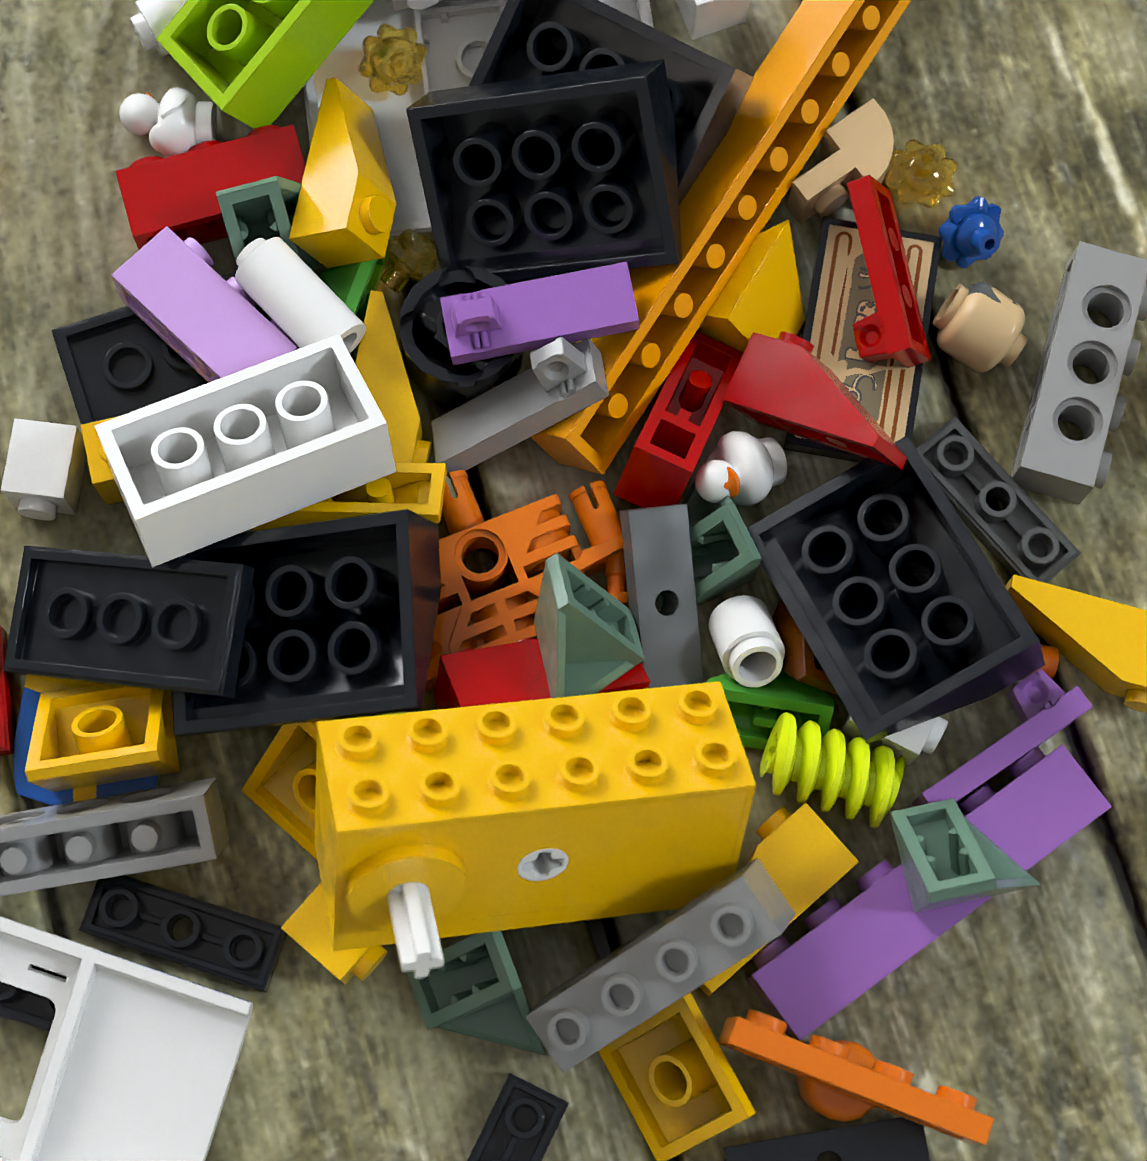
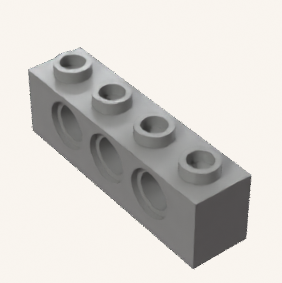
M1079 241L1066 263L1010 474L1021 488L1080 505L1094 487L1099 489L1103 487L1112 460V453L1103 451L1108 431H1117L1126 406V397L1118 395L1122 375H1131L1141 345V341L1132 339L1136 320L1144 321L1147 316V260ZM1087 311H1099L1105 314L1111 321L1112 327L1103 328L1094 324L1089 318ZM1082 365L1090 368L1097 376L1098 383L1088 384L1081 381L1075 375L1073 366ZM1070 421L1075 423L1081 429L1084 440L1074 441L1065 437L1059 429L1058 422Z
M217 777L0 815V896L217 859L229 841Z
M756 858L549 992L525 1017L562 1073H564L780 936L796 913L760 860Z

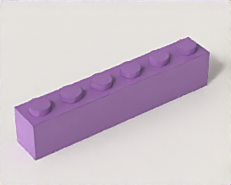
M1063 744L1047 756L1037 746L1007 769L1015 780L999 792L995 793L990 785L986 784L958 805L966 819L1025 871L1112 807ZM885 859L855 882L863 892L842 907L834 897L805 918L803 921L811 931L790 946L784 936H781L754 956L752 961L759 970L747 978L746 981L771 1015L787 1023L785 1034L788 1037L801 1041L992 896L914 913L902 864L894 869L888 860Z

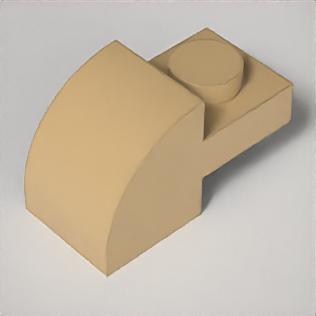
M874 98L825 131L819 153L822 162L792 182L786 207L800 224L816 213L821 217H826L837 210L850 195L847 186L848 182L870 174L878 182L883 183L893 153L894 137L892 126L886 113Z

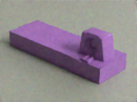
M627 262L440 298L453 365L540 349L555 341L558 337H563L570 343L586 338L591 339L639 329V317Z
M1042 669L1037 670L1020 681L1007 693L1023 724L923 792L912 802V805L919 806L954 798L956 803H958L1037 746H1040L1080 718L1093 707L1078 686L1065 693Z

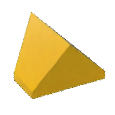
M789 219L758 234L697 331L743 353L753 332L775 339L778 338L781 331L794 335L799 334L804 326L805 316Z

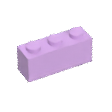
M167 226L111 274L121 301L208 383L298 349V346L273 320L269 321L255 308L257 303L235 281V277L225 281L212 269L214 266L212 258L196 240L188 237L183 242Z

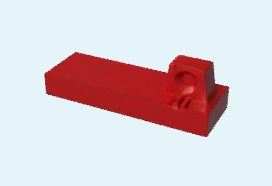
M870 174L848 182L847 186L877 312L852 325L859 356L867 362L893 358L908 368L931 361L891 191Z

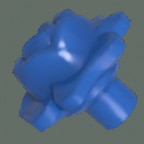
M981 196L973 198L968 204L953 206L949 211V217L940 226L938 231L943 240L942 257L949 262L955 260L956 264L962 269L969 267L976 260H987L998 250L1000 240L1004 236V231L999 223L1001 208L993 203L988 204L987 200Z

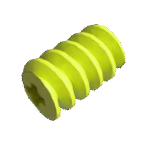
M785 712L780 714L770 733L760 763L759 775L760 778L765 773L772 775V794L775 796H779L790 781L795 782L797 803L802 805L807 801L814 789L821 791L820 807L821 811L826 813L830 811L839 797L845 799V819L850 821L856 817L862 806L869 807V827L876 829L896 800L904 773L905 760L902 755L895 760L892 749L885 745L877 746L870 753L869 743L867 744L864 738L861 737L853 738L846 745L845 735L838 729L829 730L821 739L820 726L817 722L811 720L805 722L797 730L796 718L793 714Z

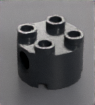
M464 266L465 271L454 270L448 272L447 267L433 271L412 287L401 306L399 335L409 377L425 395L444 405L455 406L456 408L517 376L523 364L524 352L453 365L440 298L507 285L502 278L480 267Z

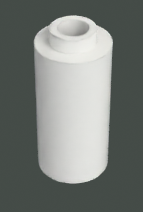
M273 237L268 240L264 238L255 239L237 257L236 264L239 267L235 274V281L299 348L340 334L349 353L360 343L365 335L366 325L280 237Z

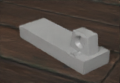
M558 337L555 341L530 353L532 368L431 421L436 463H446V476L451 479L450 472L457 470L466 471L608 397L609 392L602 354L589 338H586L571 345L563 337Z

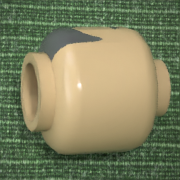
M977 282L968 288L962 284L958 285L944 301L932 322L933 326L938 328V347L976 373L988 372L998 363L1006 368L1009 367L1020 355L1028 340V337L1021 333L1025 323L1023 308L986 282Z

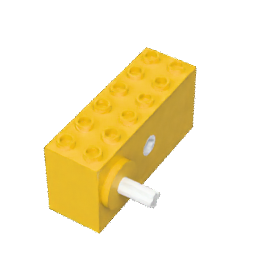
M721 682L317 722L314 844L333 951L397 944L402 972L413 971L415 978H423L429 976L430 968L443 967L444 959L439 938L679 909L736 872L756 783Z

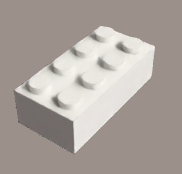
M340 334L95 425L112 475L152 567L396 472L387 422Z

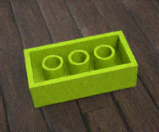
M187 0L156 40L222 111L256 129L273 124L374 0Z

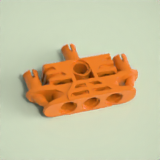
M457 470L449 473L457 498L452 497L448 485L445 483L441 514L450 535L439 539L441 593L425 692L434 689L436 686L441 655L456 653L467 648L480 649L514 643L524 638H537L534 617L546 559L556 553L587 577H591L605 569L604 574L607 577L606 591L629 608L628 592H625L626 571L621 521L604 480L590 483L592 490L589 493L596 509L593 508L584 485L568 495L569 501L575 508L591 546L581 551L575 535L570 536L571 525L567 515H562V504L558 494L550 495L485 521L469 484L467 472L465 470ZM480 548L489 549L498 557V562L493 569L479 574L471 572L464 566V560L470 552ZM509 572H511L515 583L499 589L508 579ZM468 592L484 596L471 601Z

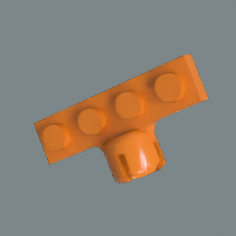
M751 1009L748 1010L746 1019L738 1016L726 1018L718 1044L797 1075L796 1080L800 1097L809 1110L817 1115H823L829 1120L848 1122L862 1118L873 1108H879L966 1143L986 1145L994 1118L974 1111L978 1099L943 1085H938L935 1095L911 1086L914 1077L912 1072L877 1060L870 1050L858 1042L830 1040L812 1034L808 1045L784 1035L787 1023Z

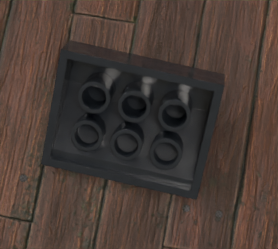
M508 0L469 86L664 59L675 121L678 199L680 206L727 134L754 77L599 0Z
M664 59L431 91L406 108L440 269L448 267V272L454 270L465 271L464 266L480 267L502 278L504 282L545 278L627 262L628 269L676 264L682 260L675 121Z
M908 436L894 442L907 457L903 469L867 458L747 528L762 557L760 562L867 744L988 698L1045 665L1039 639Z
M409 509L239 533L175 558L243 564L255 568L235 697L232 699L173 692L175 736H193L423 708L441 593L437 524Z

